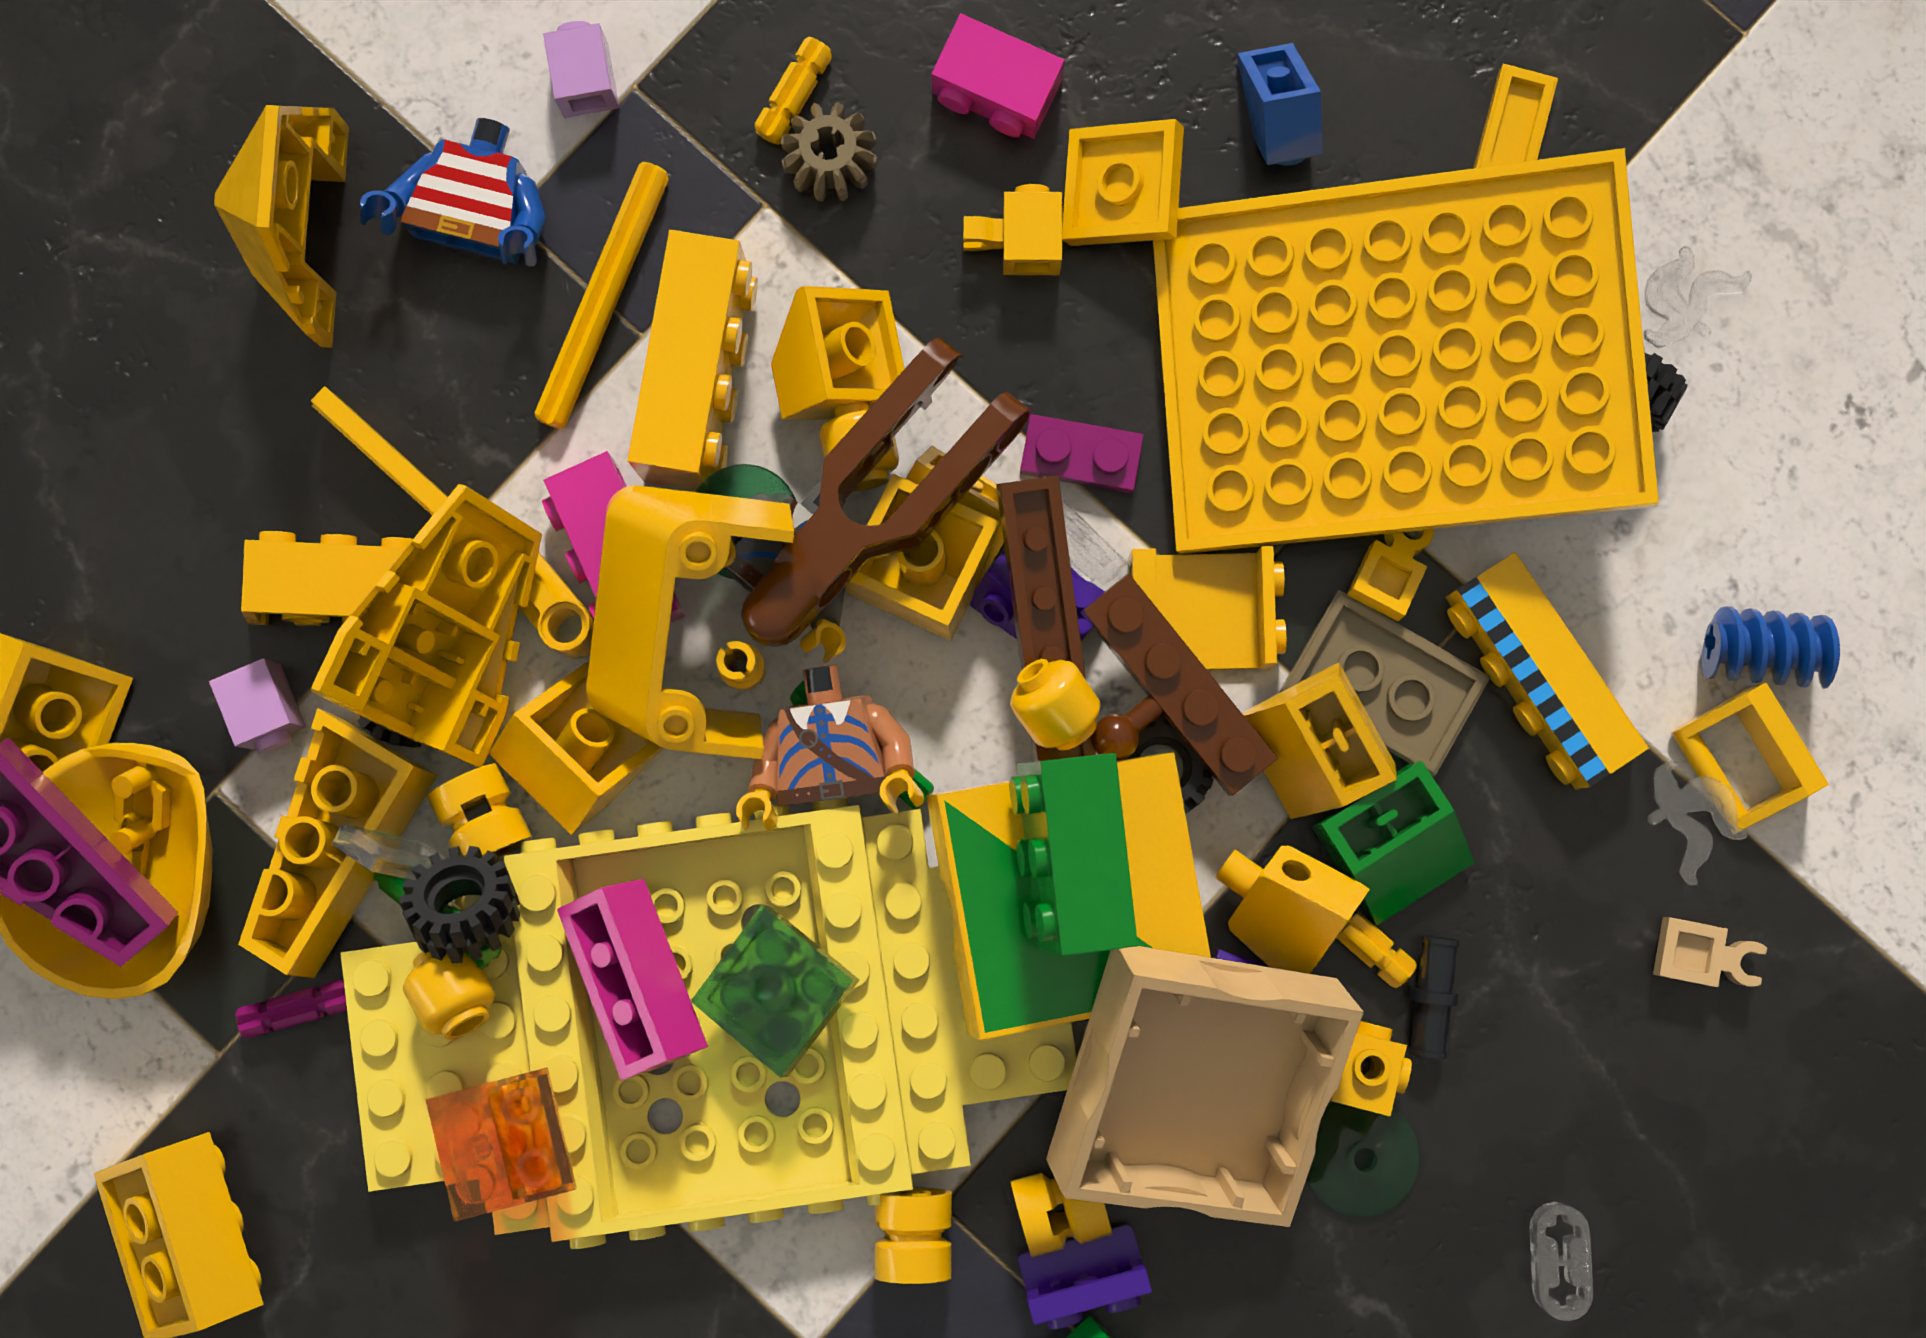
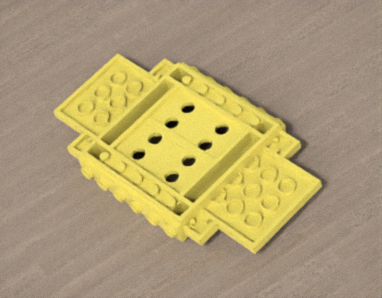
M847 797L812 802L814 811L791 815L789 805L779 807L774 805L773 808L777 814L778 822L776 827L770 831H766L763 825L764 811L761 810L754 812L755 820L748 821L749 827L747 830H744L741 822L732 823L731 813H719L695 817L697 828L673 831L672 821L638 825V837L615 840L614 829L578 834L579 845L556 848L555 838L520 842V854L504 856L505 866L519 898L520 918L519 921H512L515 931L510 938L502 934L498 935L502 944L501 954L498 958L492 959L488 967L482 968L495 993L493 1003L487 1010L490 1016L480 1027L456 1039H446L444 1034L434 1035L427 1033L418 1021L403 992L405 979L415 968L413 960L423 952L417 942L340 952L368 1192L488 1175L495 1235L550 1227L552 1242L569 1240L570 1249L599 1246L606 1243L605 1234L629 1231L630 1240L655 1238L666 1234L665 1225L688 1222L689 1231L691 1232L712 1230L725 1226L724 1217L747 1213L749 1223L773 1221L785 1217L784 1208L807 1205L808 1214L829 1213L844 1209L843 1199L867 1196L868 1205H880V1195L900 1196L902 1191L912 1190L914 1185L913 1174L971 1166L963 1105L1068 1090L1077 1061L1072 1024L1070 1022L984 1040H978L968 1034L953 952V912L948 894L940 878L939 866L929 867L921 809L902 811L897 814L888 813L863 817L862 807L860 805L849 806ZM644 879L708 1047L675 1061L672 1068L666 1073L655 1074L649 1071L621 1081L557 909L601 887ZM481 895L462 896L455 899L454 903L462 910H466L476 903ZM754 905L767 906L776 917L774 932L763 940L749 937L743 929V916ZM760 964H773L783 973V989L773 998H762L755 994L751 988V974ZM771 1022L784 1024L792 1035L791 1048L785 1055L780 1057L766 1055L758 1044L760 1030L764 1025ZM776 1082H789L799 1091L800 1104L798 1109L791 1115H776L767 1106L766 1093L769 1087ZM659 1099H672L682 1109V1123L674 1132H659L650 1123V1108Z

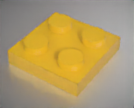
M1176 119L1070 129L1062 240L1070 246L1176 239L1184 126Z

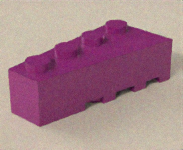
M10 738L0 742V893L20 906L25 904L50 919L53 926L118 966H123L168 927L178 911Z

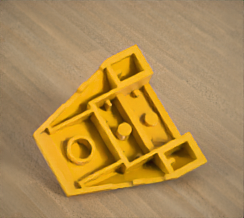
M266 105L216 190L214 206L251 274L308 337L320 347L332 348L337 292L305 262L311 180L345 182L349 126L334 108Z
M458 484L339 628L311 687L313 694L432 749L477 768L482 767L506 715L509 697L502 695L501 692L508 660L517 661L520 643L513 641L512 638L519 606L528 607L542 533L471 488Z

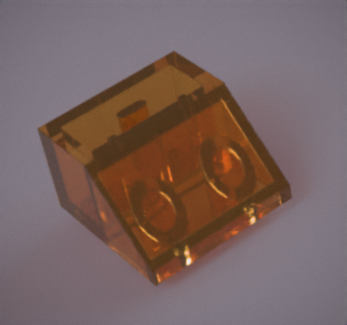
M548 1067L484 1082L426 1099L454 1222L577 1189Z

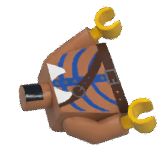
M837 664L803 669L807 703L781 709L778 718L770 722L763 738V758L754 759L748 785V794L742 796L738 801L736 814L744 830H747L750 816L754 812L762 810L764 811L763 825L766 831H770L776 827L778 822L777 814L771 804V801L775 800L776 797L779 807L880 793L882 801L894 814H897V797L902 792L908 791L910 800L916 807H919L924 802V795L913 781L915 770L910 737L884 706L874 704L870 695L842 698Z

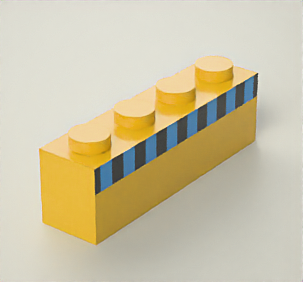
M1516 552L1445 597L1451 605L1447 613L1452 624L1464 638L1468 639L1472 636L1484 654L1480 658V663L1485 673L1491 676L1490 679L1496 686L1501 687L1505 685L1517 703L1513 707L1517 720L1531 736L1539 735L1550 752L1546 756L1547 763L1555 776L1564 785L1571 783L1575 790L1592 787L1649 749Z

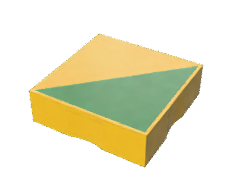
M1174 752L1117 761L1138 946L1211 958ZM1010 781L926 795L940 878L948 894L953 912V952L967 1032L978 1040L1090 1019L1110 954V950L1061 956L1037 949L1036 939L1028 938L1024 924L1023 906L1024 902L1032 901L1029 876H1021L1016 853L1017 840L1025 839L1022 814H1014L1009 791Z

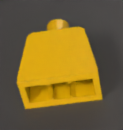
M1281 846L1264 869L1235 849L1215 877V879L1243 898L1228 921L1229 930L1270 968L1307 974L1312 972L1370 890L1362 883L1291 846Z

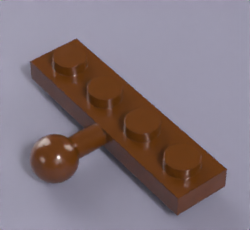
M1129 573L1080 612L1147 695L1126 714H1109L1097 722L1091 739L1092 745L1099 755L1116 753L1117 761L1130 757L1138 746L1139 733L1163 714L1228 796H1234L1278 759Z

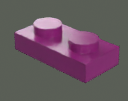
M1030 414L1020 474L1040 478L1059 475V481L1132 494L1144 434Z

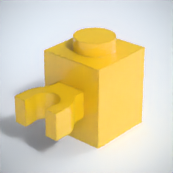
M1040 184L1021 185L1015 188V192H1004L1003 219L964 216V251L1003 249V275H1060L1062 264V192H1049V187Z

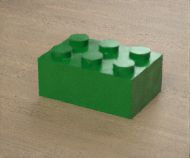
M1116 753L1016 764L1018 776L1010 778L1009 791L1014 814H1022L1025 839L1017 840L1016 853L1020 874L1022 877L1029 876L1032 901L1024 902L1023 906L1024 924L1028 938L1036 939L1037 949L1061 956L1137 947L1138 941Z

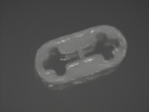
M1560 1202L1546 1203L1535 1211L1530 1221L1532 1290L1535 1301L1542 1310L1557 1320L1572 1321L1586 1314L1593 1300L1590 1229L1588 1221L1582 1213L1573 1207ZM1558 1215H1561L1562 1220L1574 1228L1573 1234L1563 1236L1562 1256L1558 1255L1557 1241L1545 1234L1546 1227L1556 1225ZM1559 1266H1564L1565 1280L1577 1288L1576 1294L1566 1297V1306L1562 1307L1558 1300L1549 1296V1288L1559 1286Z

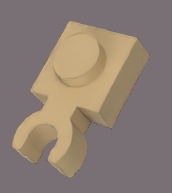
M1663 917L1653 975L1718 987L1720 974L1723 971L1726 977L1735 984L1759 986L1761 985L1762 978L1744 973L1741 968V959L1746 953L1766 955L1767 947L1755 941H1737L1730 946H1725L1728 932L1726 928Z

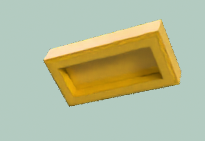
M1507 64L1501 66L1497 75L1474 168L1538 159L1558 78Z

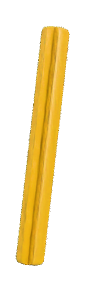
M641 162L631 181L535 410L537 420L547 426L563 429L574 408L669 181L667 172L657 165Z

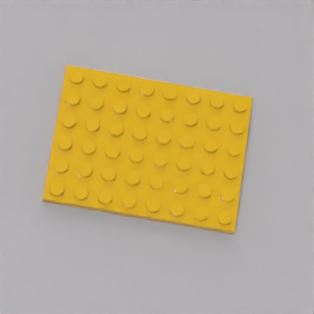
M1625 148L1178 208L1176 239L1153 240L1176 551L1179 554L1658 507L1659 498Z

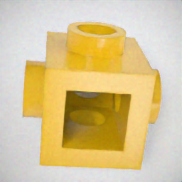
M1360 1021L1338 1088L1330 1101L1391 1116L1396 1093L1403 1094L1405 1092L1412 1066L1411 1059L1404 1057L1407 1045L1390 1041L1393 1029ZM1366 1057H1369L1370 1069L1363 1075L1361 1063Z

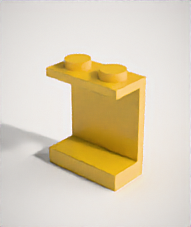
M1261 546L1256 553L1156 555V548L1132 549L1128 557L1129 574L1207 670L1270 669L1277 664V654H1285L1287 641L1286 624L1284 619H1276L1275 597L1283 596L1284 566L1283 562H1274L1273 546Z

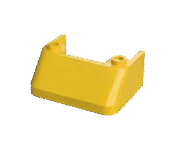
M638 485L625 487L612 496L606 510L586 686L588 701L597 712L668 750L753 759L763 758L764 746L760 714L704 708L700 700L693 694L683 690L662 688L675 578L705 579L718 573L727 562L731 536L793 543L795 531L790 504Z

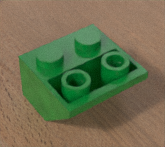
M1422 760L1408 764L1396 772L1397 780L1337 809L1311 826L1338 870L1370 889L1360 904L1375 926L1475 863L1454 809Z

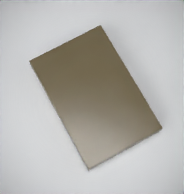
M1338 590L1335 592L1279 691L1282 692L1339 662L1390 755L1406 765L1422 760L1432 777H1435L1491 676Z

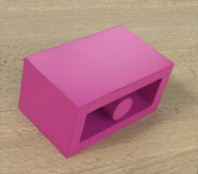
M960 13L931 73L932 94L938 96L937 99L943 106L956 113L968 114L970 110L990 119V125L1005 135L1020 137L1021 134L1035 139L1063 80L1065 60Z

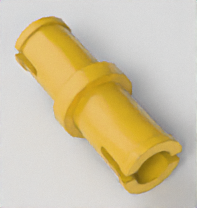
M740 641L726 643L728 647L724 650L720 648L716 657L718 673L722 681L737 690L755 689L759 682L761 684L764 681L766 675L765 660L761 652L748 643ZM738 660L742 662L748 661L745 673L741 671L736 672L738 666L736 662Z

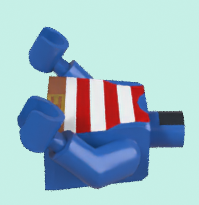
M477 118L469 145L445 139L440 140L433 152L425 153L384 191L367 192L360 200V224L366 225L367 221L371 218L380 217V232L385 235H391L396 229V218L402 215L401 223L415 239L499 259L505 265L508 262L518 264L520 253H523L526 265L535 266L537 263L535 246L545 226L546 214L536 182L527 176L518 159L503 154L510 129L498 121L487 118Z

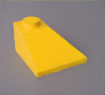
M802 286L796 289L771 361L782 419H830L835 417L834 409L836 407L852 402H867L870 408L901 374L905 367L889 291Z

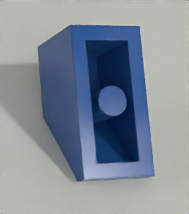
M1289 43L1238 53V65L1253 137L1266 164L1295 165L1304 161L1305 158L1323 155L1321 91L1294 44Z

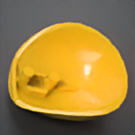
M109 743L74 752L55 762L44 770L43 773L178 911L177 915L168 927L121 967L53 926L50 919L25 904L20 906L1 893L0 934L6 945L30 970L51 983L88 997L122 999L142 996L167 983L199 939L210 904L213 848L204 788L199 773L185 758L169 750L152 745Z

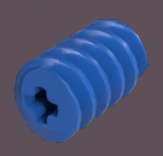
M1731 606L1721 607L1714 614L1707 627L1702 648V669L1705 679L1715 678L1721 663L1725 664L1726 677L1729 681H1737L1742 673L1743 666H1748L1751 682L1761 683L1767 668H1771L1773 682L1775 685L1780 686L1786 684L1790 671L1795 670L1796 684L1802 688L1810 685L1814 672H1818L1819 683L1822 689L1828 688L1835 678L1840 660V641L1837 628L1833 620L1827 615H1816L1809 619L1803 613H1793L1786 618L1780 611L1773 610L1766 612L1763 616L1760 611L1753 608L1745 609L1739 614L1738 610Z

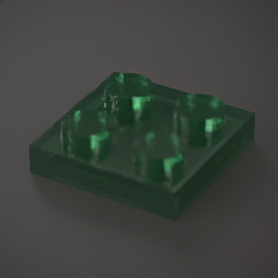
M761 905L690 1002L776 1075L783 1078L791 1074L860 979L770 905Z

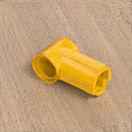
M539 552L528 607L519 606V608L538 630L542 641L551 649L569 658H585L590 655L594 623L592 614ZM570 616H580L582 620L580 634L575 640L562 643L559 638L560 625Z

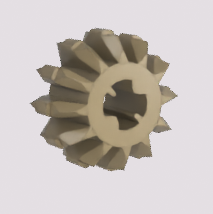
M814 102L810 107L812 120L807 121L801 116L794 115L791 119V124L796 134L782 136V149L789 153L782 159L783 169L785 173L796 174L793 182L799 192L807 190L814 185L815 199L822 202L827 197L828 189L835 188L839 200L845 201L848 198L846 184L851 183L857 188L864 189L867 185V177L862 170H872L877 167V156L869 151L877 144L876 136L873 131H862L865 121L861 113L857 112L845 119L844 106L837 102L832 107L830 115H823L820 105ZM826 145H834L837 157L825 160L821 148Z

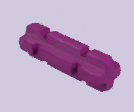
M344 979L322 984L321 990L317 987H311L268 999L266 1005L263 1002H257L238 1008L236 1010V1022L241 1036L244 1038L255 1037L269 1033L271 1027L274 1031L324 1018L325 1012L328 1015H334L347 1011Z

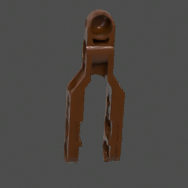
M940 337L929 342L824 458L819 509L794 535L793 543L788 542L781 550L772 568L752 589L742 604L741 617L749 635L755 641L766 646L778 647L791 643L801 635L825 606L842 591L868 560L918 548L1017 437L1027 423L1031 410L1009 392H1003L986 408L884 524L870 526L852 521L843 512L844 500L894 446L892 438L920 407L924 411L932 403L931 395L950 374L958 358H963L958 351Z

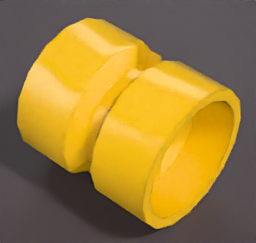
M496 763L466 772L440 785L427 795L440 826L451 827L454 832L448 841L450 847L459 846L463 856L467 854L469 846L480 848L482 855L489 850L499 858L519 848L520 842L530 841L533 838L519 808L508 807L506 803L511 791ZM487 803L491 812L469 822L467 821L464 813Z
M1042 1172L1010 1181L1031 1258L1064 1249L1066 1239L1070 1237L1083 1244L1113 1235L1104 1203L1064 1198L1056 1179H1049ZM1063 1203L1065 1211L1060 1213L1051 1211L1047 1213V1211L1053 1210L1057 1205Z
M913 1187L912 1190L902 1191L900 1196L880 1195V1205H875V1225L885 1231V1237L875 1242V1279L902 1284L936 1283L951 1279V1242L942 1237V1232L951 1227L952 1191L939 1188Z

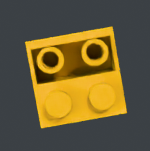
M1339 662L1242 712L1278 757L1264 772L1291 819L1344 807L1397 780L1395 762Z

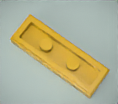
M324 386L311 400L313 403L312 407L433 516L448 497L328 388Z

